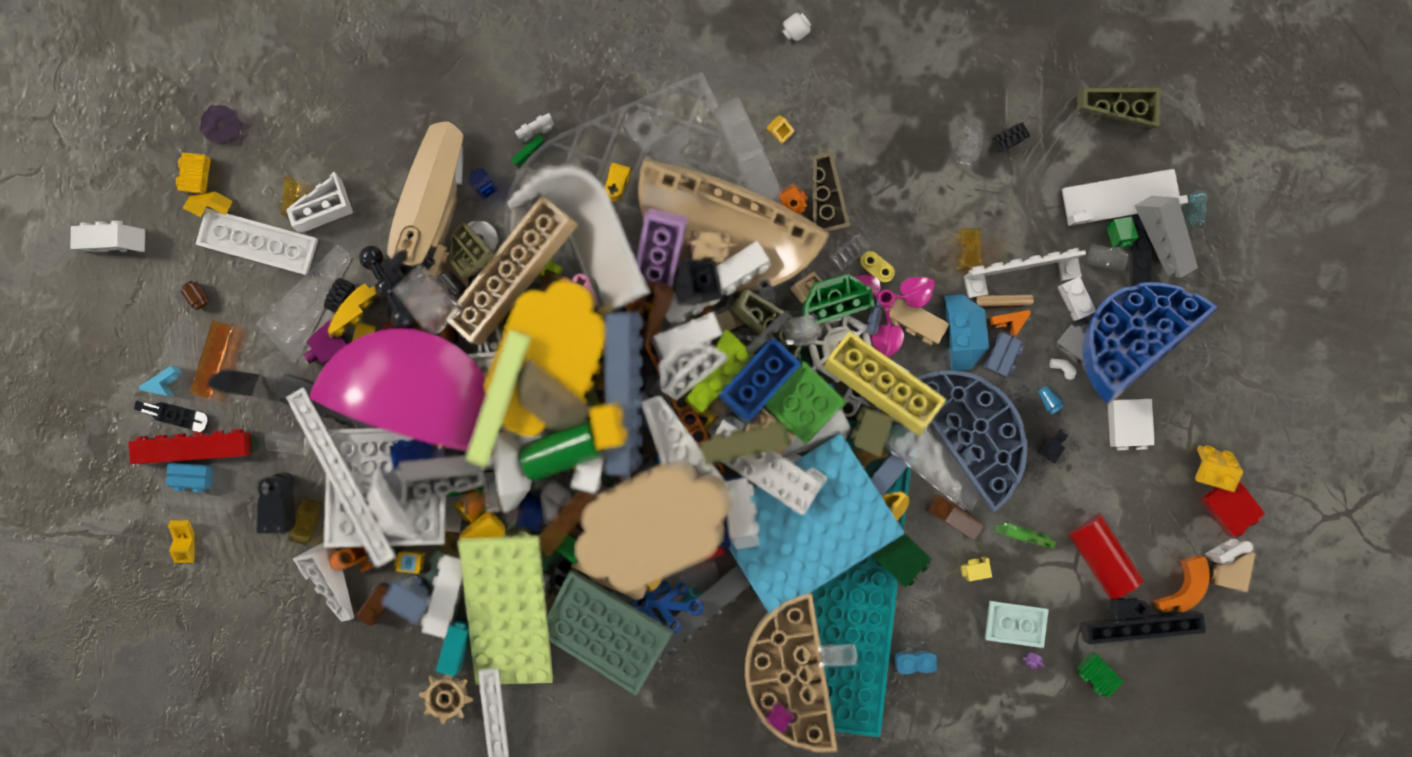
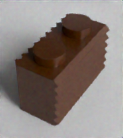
M385 582L379 584L355 616L368 626L376 624L388 608L382 604V601L391 587Z

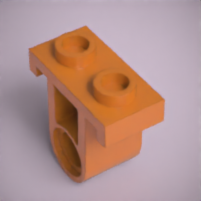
M345 547L332 554L329 559L330 566L335 571L345 570L358 563H361L363 567L360 569L361 573L375 567L367 560L368 556L365 554L367 551L366 547ZM340 556L344 558L345 563L341 562Z

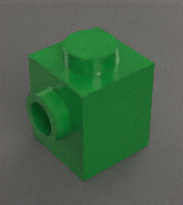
M1132 217L1114 219L1106 227L1113 248L1121 247V249L1131 247L1132 243L1138 238Z

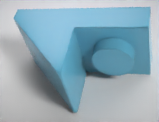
M170 366L139 386V389L160 395L174 396L167 384L175 382L178 379L177 376L182 374L179 367Z

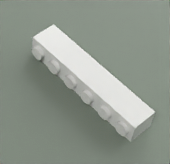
M758 241L717 266L723 296L725 294H732L739 285L749 283L753 279L752 277L758 273L763 274L768 271L771 262ZM674 293L666 318L672 327L681 326L687 321V318L692 315L697 316L703 311V308L708 305L712 306L719 300L698 305H678L676 293Z

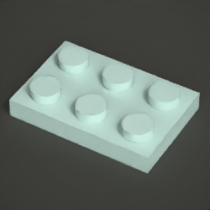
M989 601L985 640L1044 648L1049 609Z

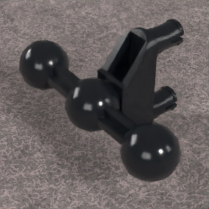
M375 246L364 247L360 251L359 262L364 268L372 270L377 280L374 286L375 293L379 298L387 300L393 310L391 314L392 325L396 329L412 328L416 321L415 313L411 308L402 305L397 294L400 289L404 290L407 287L420 283L426 277V272L436 263L434 258L426 255L422 264L412 267L403 264L408 260V255L404 251L398 250L390 260L383 262V253L379 248Z

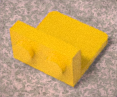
M1208 445L1198 446L1197 451L1202 459V463L1195 476L1196 481L1234 492L1243 474V470L1235 455L1229 451H1218Z

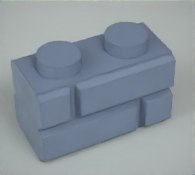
M999 333L983 368L1004 378L1012 375L1016 366L1013 363L1015 358H1019L1022 354L1023 347L1021 345L1023 342L1005 333Z

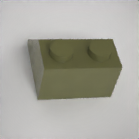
M863 405L862 409H859L857 412V424L855 428H852L850 434L851 441L855 446L881 457L893 419L881 409Z

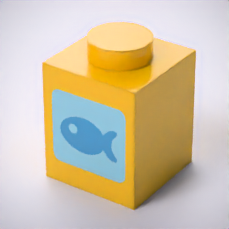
M402 550L395 555L394 566H396V571L416 574L423 572L425 553Z

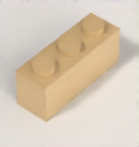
M896 299L895 305L889 310L891 325H900L906 329L905 332L913 337L918 335L923 338L921 341L929 346L939 344L949 326V323L922 308L910 307L906 303V299Z

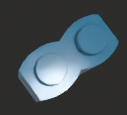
M919 650L915 653L900 651L894 654L895 669L902 674H912L917 671L931 673L937 670V657L931 651Z

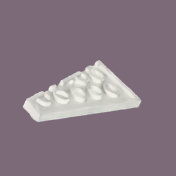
M662 396L641 402L661 462H665L666 465L676 461L690 463L696 468L700 476L710 474L719 477L727 486L731 498L735 497L736 494L714 465L705 466L702 449Z

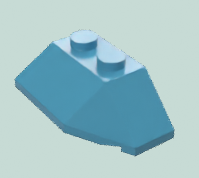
M963 294L943 296L945 319L949 323L947 338L951 371L971 370L989 349L985 310Z

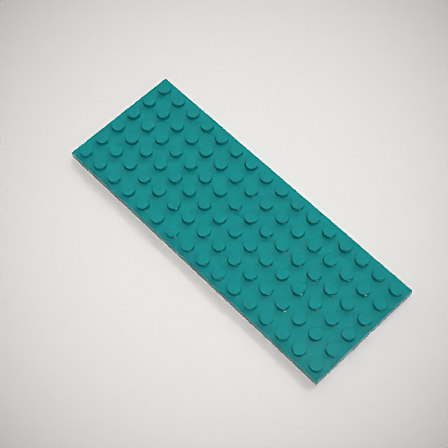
M847 420L851 430L853 427H856L857 421ZM891 426L881 457L855 446L850 436L845 438V441L869 478L896 447L910 458L911 462L885 492V494L903 492L908 496L915 433L906 427ZM809 450V451H805V452H801V453H797V454L803 457V456H805L806 454H808L809 452H811V451H813V450ZM906 511L897 521L903 531ZM871 555L811 591L834 732L880 737L898 581Z

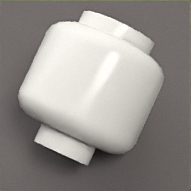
M794 13L784 21L783 26L785 29L783 33L788 40L799 41L810 32L811 23L803 13Z

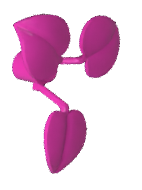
M872 275L853 276L872 288L873 299H879L881 306L885 308L888 326H878L877 334L872 335V343L881 354L890 357L902 346L904 333L900 326H891L889 309L895 305L896 299L903 300L905 298L906 303L910 307L921 308L925 306L931 299L935 281L925 277L909 278L901 284L900 291L903 296L893 294L890 290L880 292V282Z

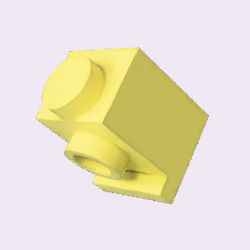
M981 557L982 561L979 559L968 560L967 564L961 566L962 576L968 581L991 578L989 558Z

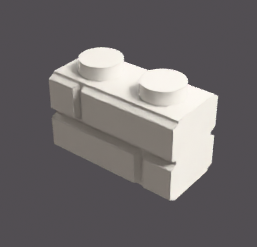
M1080 277L1058 286L1068 310L1071 311L1070 315L1073 321L1096 312Z

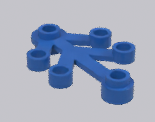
M663 580L656 589L645 594L642 599H633L634 608L642 613L644 612L647 616L655 621H659L663 625V621L657 618L651 608L658 609L667 621L668 628L674 633L680 631L681 623L674 619L669 610L686 611L692 616H699L704 610L703 604L698 599H691L688 603L671 602L677 596L688 593L689 587L684 582H679L676 588L670 591V583ZM667 584L666 589H662L663 585ZM682 586H685V589L683 591H680V588ZM661 593H668L660 600H653ZM699 606V609L694 612V608ZM677 623V627L672 629L673 624Z

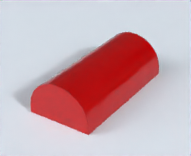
M1101 513L1068 533V536L1109 599H1117L1130 593L1144 581Z

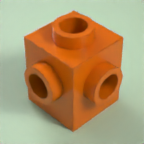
M796 183L779 192L781 205L798 214L806 210L808 196L803 189H799Z

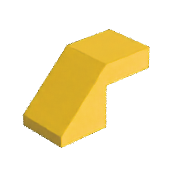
M217 192L189 196L183 209L201 217L208 206L226 215L233 201Z
M170 520L168 528L173 541L169 552L173 562L194 563V530L190 520Z

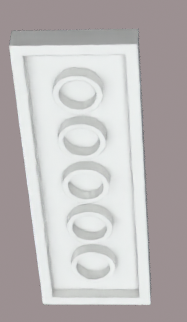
M206 208L195 245L308 276L318 239L227 213L223 215L216 210Z

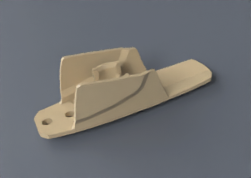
M439 122L429 126L397 205L390 231L387 254L392 258L398 250L407 251L408 260L403 263L405 265L413 267L422 264L430 247L437 248L438 244L444 246L457 203L455 172L464 138L462 132L450 122ZM413 233L414 236L408 240L407 236Z

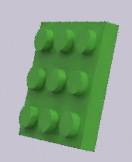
M803 362L766 402L765 406L782 423L786 422L787 428L807 445L847 402L806 362Z

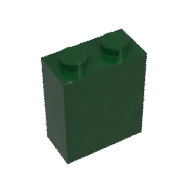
M905 533L871 554L905 588L912 586L918 578L916 576L921 571L925 572L931 564L929 562L932 560Z

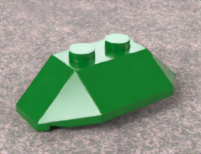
M848 273L813 283L803 307L805 327H812L874 307L872 288Z

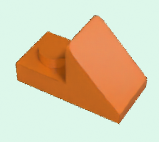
M1027 310L988 318L989 325L1002 328L1006 327L1007 323H1009L1011 337H1014L1018 334L1031 312Z

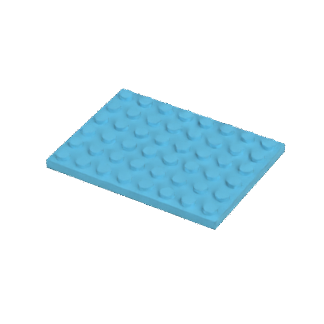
M841 433L793 463L805 472L813 467L828 477V480L818 490L804 515L798 513L757 485L754 487L752 502H755L757 510L755 520L759 526L758 538L760 546L736 549L730 539L728 516L726 515L722 519L725 529L723 540L769 614L790 599L810 593L904 534V531Z

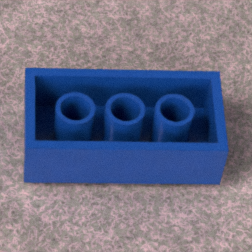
M772 337L717 397L744 423H747L786 382L801 363Z

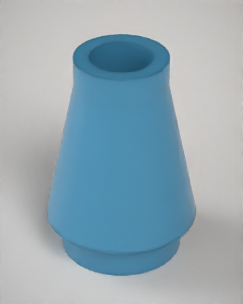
M1048 386L1038 391L1047 412L1053 415L1064 407L1063 400L1049 389Z

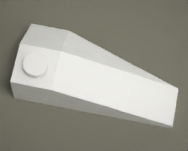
M841 409L807 445L796 436L791 442V446L787 447L781 456L785 457L816 449L839 433H841L844 439L849 437L852 430Z
M324 543L296 556L293 560L305 579L308 580L310 578L317 586L314 588L315 591L327 598V605L341 622L352 620L354 614L343 570L335 571L329 563L331 555L337 552L335 547L325 548Z

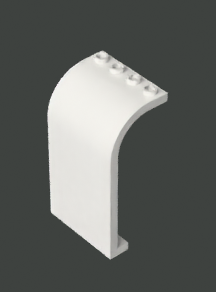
M570 166L555 169L547 167L541 170L540 175L533 177L531 183L523 185L522 190L515 192L513 197L507 202L510 209L525 205H535L539 198L544 196L578 223L577 227L569 235L568 240L582 274L588 277L593 293L596 296L598 302L596 313L606 318V314L619 311L649 293L605 189L588 172Z

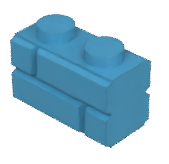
M168 463L166 487H173V491H185V488H192V492H204V489H211L213 466Z

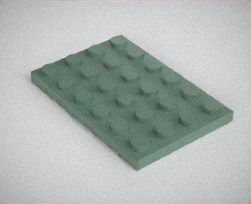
M575 570L569 573L547 615L550 642L636 696L673 633L670 629Z

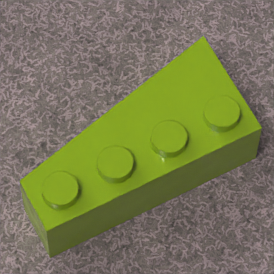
M727 328L721 332L722 335L719 336L716 344L713 346L725 354L727 360L692 387L684 399L697 413H702L755 356L753 353H749L746 347Z

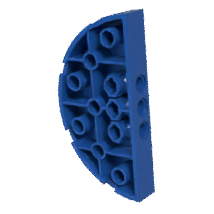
M1139 283L1138 286H1127L1114 292L1099 306L1090 320L1083 337V363L1095 390L1107 404L1112 402L1205 323L1217 309V306L1197 293L1193 295L1184 291L1183 287L1167 283Z

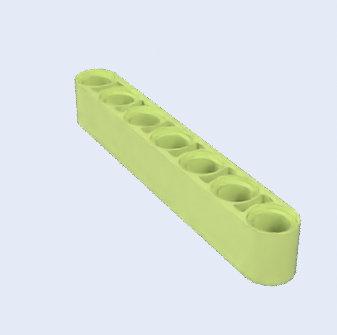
M510 330L466 457V461L485 468L488 465L530 342V336L514 330Z

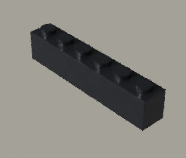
M1198 611L1155 614L1124 620L1105 619L1081 622L1082 640L1089 645L1206 633L1204 613Z

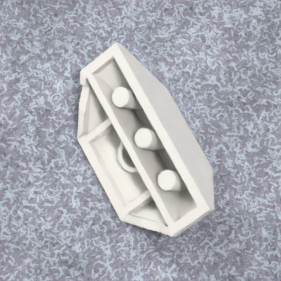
M683 342L659 362L661 391L678 400L726 361L727 356L709 345Z
M506 431L500 432L496 439L494 462L500 501L503 511L509 512L516 509L531 489L532 480L526 476L520 463L519 451L522 445Z
M377 469L374 471L367 495L369 502L367 507L372 515L376 514L379 520L377 521L378 527L382 532L385 531L390 535L415 541L420 540L418 533L384 473Z

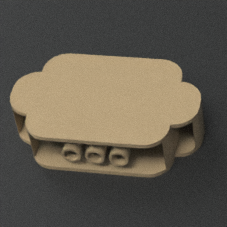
M676 461L669 465H666L664 462L650 470V474L648 471H645L633 478V482L631 479L620 483V485L614 488L611 487L597 495L598 499L591 503L583 513L582 523L586 533L576 543V556L583 570L593 577L601 578L608 576L612 585L619 590L633 591L710 556L724 538L725 529L722 519L729 513L732 505L729 490L719 477L710 474L700 476L693 465L684 461Z

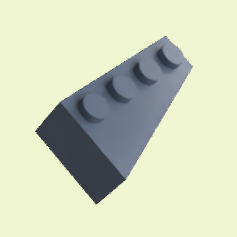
M411 574L395 581L382 604L416 624L429 603L428 586L424 582L425 579L417 574H414V576Z

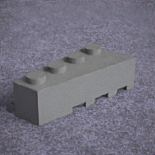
M467 456L400 462L403 508L410 506L412 502H426L429 497L436 495L443 497L447 496L450 491L456 490L460 492L483 485L482 466L466 461Z

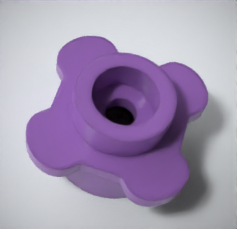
M1029 653L1027 658L1023 657V661L1027 662L1026 665L1034 670L1040 669V667L1044 668L1042 657L1034 653Z

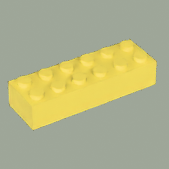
M850 331L828 357L824 366L825 370L919 437L946 401L941 395Z

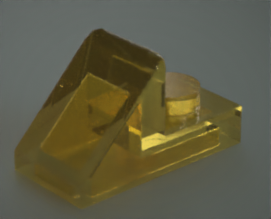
M284 177L281 215L289 218L286 209L301 198L296 197V194L299 193V184L292 177Z

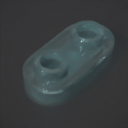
M1196 189L1190 196L1192 212L1189 214V223L1192 224V227L1202 228L1204 226L1207 202L1206 190Z

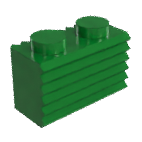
M1094 652L1077 666V669L1080 671L1079 677L1086 683L1090 682L1094 686L1092 690L1099 697L1103 695L1108 699L1125 683Z

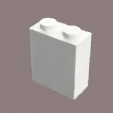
M1152 399L1113 400L1108 404L1110 447H1117V450H1129V446H1136V450L1148 449V445H1154Z

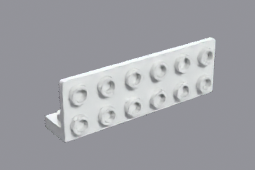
M1174 169L1062 189L1068 226L1138 214L1134 205L1150 196L1178 197L1180 206L1188 203L1187 195L1180 196Z
M1079 248L1067 250L1062 255H1060V252H1054L1041 258V255L1029 257L1025 262H1022V259H1016L1006 263V265H1003V262L991 264L987 269H984V266L974 267L964 276L968 298L988 295L985 276L1058 263L1061 281L1082 277L1078 258L1085 255L1086 251H1079Z
M729 415L722 420L715 434L723 433V436L731 435L730 431L742 429V432H744L743 430L747 424L733 415ZM775 451L757 453L749 457H739L723 462L802 515L806 513L818 490L828 480L827 476L812 467L805 472Z

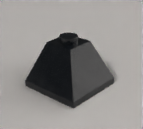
M682 260L674 286L678 305H698L723 298L716 261Z

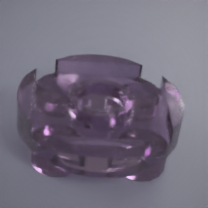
M223 105L208 107L200 121V131L208 140L216 144H225L226 142L233 141L238 136L241 128L237 114L232 109ZM220 120H223L222 123L225 124V126L220 127L218 130L216 124L217 122H220Z

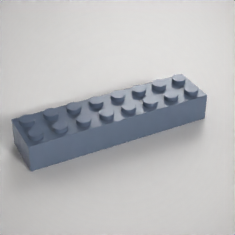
M616 311L606 314V405L619 404L623 411L622 424L627 431L625 443L620 446L606 448V474L630 475L642 464V455L639 454V446L642 445V435H639V427L642 425V416L639 415V408L642 406V396H639V388L642 387V377L639 376V368L642 367V357L639 356V349L642 347V337H639V329L642 328V317H639V312Z

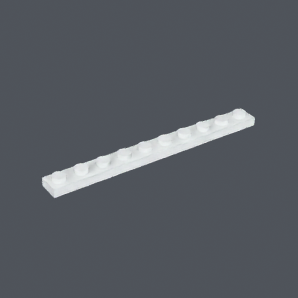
M301 388L290 394L286 399L376 567H380L396 558L383 532L378 527L374 515L369 511L367 502L312 400L309 398L306 389Z

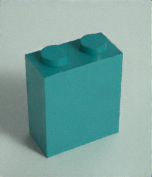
M458 619V621L448 625L436 672L455 677L462 671L470 642L467 620Z

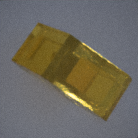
M304 498L297 510V522L289 534V541L308 546L315 533L323 503Z

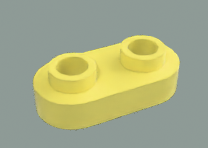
M868 251L861 256V267L870 275L876 277L879 282L887 283L893 279L895 275L894 268L875 252ZM867 258H872L873 264H869ZM883 269L888 271V276L882 274Z

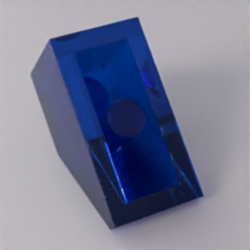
M483 168L475 169L470 173V177L467 178L483 200L499 190Z
M529 492L520 502L515 528L532 532L540 530L543 516V495L537 499Z

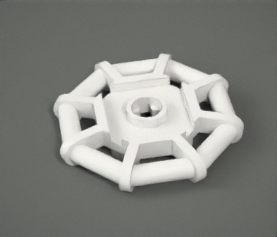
M846 315L816 325L809 339H806L813 366L834 379V382H840L837 377L824 369L825 365L823 363L827 361L828 357L839 345L838 342L842 341L849 331L857 337L862 333L864 342L873 347L870 334L866 332L868 324L865 325L851 315ZM841 321V327L832 329L829 325ZM847 323L859 330L857 332L849 330ZM824 328L827 331L822 341L817 340ZM816 345L822 348L824 358L821 360L819 359Z

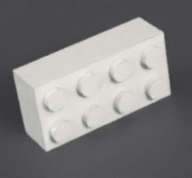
M452 552L439 559L437 569L440 570L438 577L435 576L432 583L434 591L433 595L429 596V603L427 605L429 609L427 615L424 614L421 621V626H423L422 632L442 638L446 636L448 625L456 620L464 592L460 554Z

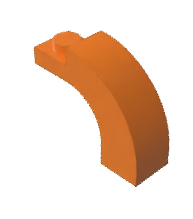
M1197 555L1180 560L1185 576L1183 586L1173 595L1153 600L1156 609L1168 612L1174 610L1175 607V610L1185 612L1200 602L1207 591L1210 579L1209 566L1205 556Z

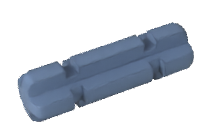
M873 299L874 307L870 310L869 325L866 328V332L870 335H876L878 332L882 313L880 309L883 308L879 299Z

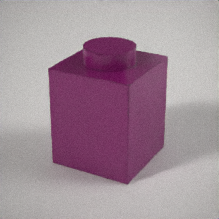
M777 701L766 715V722L783 734L795 717L792 711Z

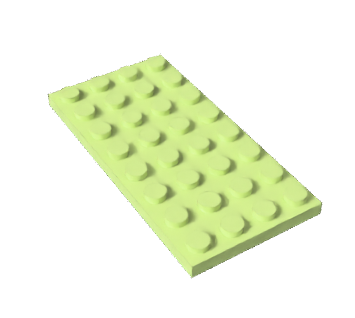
M539 536L460 539L458 543L475 685H480L479 669L499 667L501 684L552 683L553 671Z

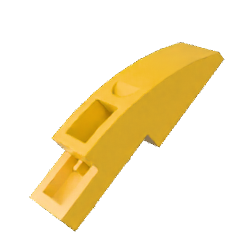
M365 283L362 284L341 304L328 329L331 339L335 336L340 337L346 332V328L351 325L356 326L362 321L363 311L361 309L369 308L373 301L378 298L374 286L369 289Z

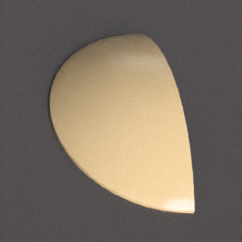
M649 160L643 161L639 179V203L643 221H645L648 210L653 208L688 217L684 240L691 239L692 230L697 231L699 235L702 231L722 232L721 236L724 237L726 233H730V242L737 244V247L729 248V257L725 258L724 261L758 241L770 259L771 266H769L768 271L765 273H758L752 277L753 279L749 283L736 287L735 291L747 289L750 291L760 290L758 285H760L759 281L762 279L769 280L771 286L790 279L803 270L816 257L829 235L825 230L791 209L739 185L687 168ZM683 242L678 270L682 260H696L693 259V255H690V244ZM706 257L704 260H712V257ZM716 261V266L720 265L723 262Z

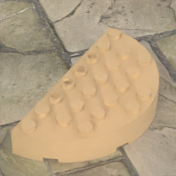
M810 592L781 604L770 614L767 613L759 622L751 636L746 651V686L754 709L762 722L775 735L799 748L815 752L837 751L812 593ZM777 701L792 711L795 717L783 734L766 722V715Z

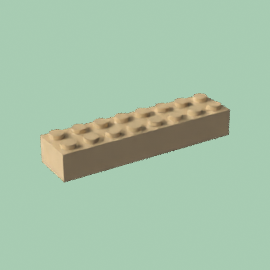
M541 196L446 315L445 319L471 343L482 346L514 306L518 298L526 291L577 227L578 223L551 200Z

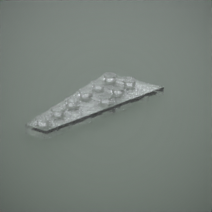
M340 244L327 254L255 323L294 365L298 364L308 345L307 340L314 334L327 310L324 308V300L329 293V289L339 277L344 278L354 259Z
M896 421L884 446L967 513L972 512L980 496L931 422L919 437Z

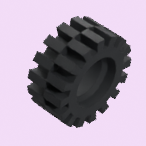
M1021 122L997 134L992 140L998 152H1003L1030 137V134L1024 122Z
M340 277L336 279L326 295L324 308L336 313L347 297L355 291V285Z

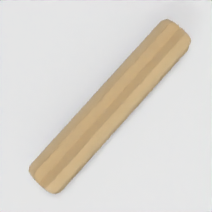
M1033 295L978 296L976 298V304L979 306H1031L1034 302Z

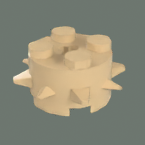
M692 230L691 239L683 240L684 243L690 244V255H693V259L696 260L712 257V261L724 262L725 258L729 257V248L737 247V244L730 242V233H726L724 237L721 236L722 232L702 231L699 235L697 231Z
M430 675L428 677L431 684L427 691L419 693V696L426 700L425 706L427 709L424 714H432L434 717H439L441 724H445L447 718L455 715L461 719L464 718L461 710L466 703L473 701V698L468 696L465 687L468 682L467 679L461 681L459 678L449 675L436 679ZM446 694L449 695V698L447 700L443 698V696Z

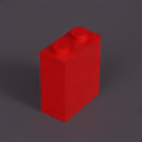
M1240 480L1234 492L1215 487L1200 498V501L1227 536H1242L1246 532V528L1259 523L1261 517L1265 515L1264 511Z

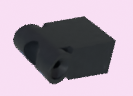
M277 473L263 478L258 483L257 534H284L296 528L294 493L292 492L294 479L289 473Z

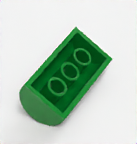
M592 420L583 422L580 426H572L523 444L520 447L519 458L526 476L530 480L535 481L600 458V449H597Z

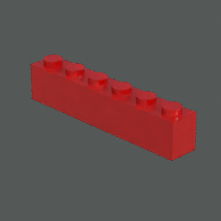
M244 429L231 430L230 434H225L224 430L212 431V435H206L205 432H194L193 436L186 437V433L174 434V438H167V435H155V439L148 440V436L136 437V441H128L130 464L252 456L251 433H245Z

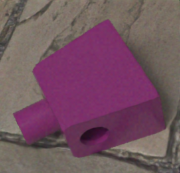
M328 320L307 340L311 350L303 354L309 364L317 359L322 364H327L337 352L349 344L344 335L340 337L335 336L332 339L329 337L328 329L331 320Z

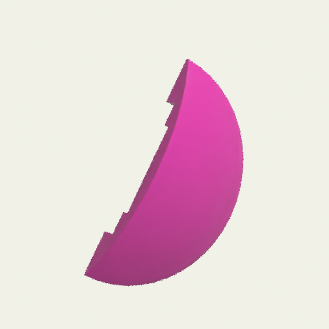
M389 329L358 338L337 352L318 375L309 398L341 414L397 434L469 451L487 398L485 392L486 377L477 364L464 351L441 337L419 330Z

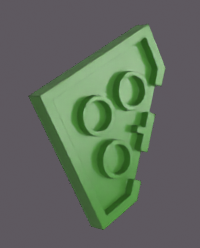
M1002 522V526L995 525L994 532L1052 549L1055 547L1056 541L1050 540L1051 536L1039 533V536H1036V531Z

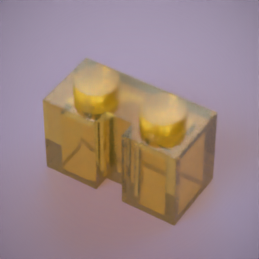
M961 228L957 231V247H962V251L957 254V269L972 270L974 267L981 266L980 228Z

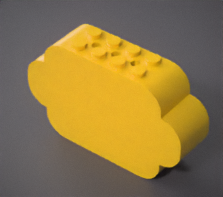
M561 281L550 286L546 292L530 291L518 298L485 380L486 395H488L510 330H514L531 337L521 369L529 359L532 360L587 405L588 399L586 395L593 390L596 382L593 380V377L600 372L603 362H600L601 357L606 355V319L601 314L594 312L596 302L588 288L574 282ZM517 378L502 424L506 429L515 434L530 437L540 433L547 426L520 405Z

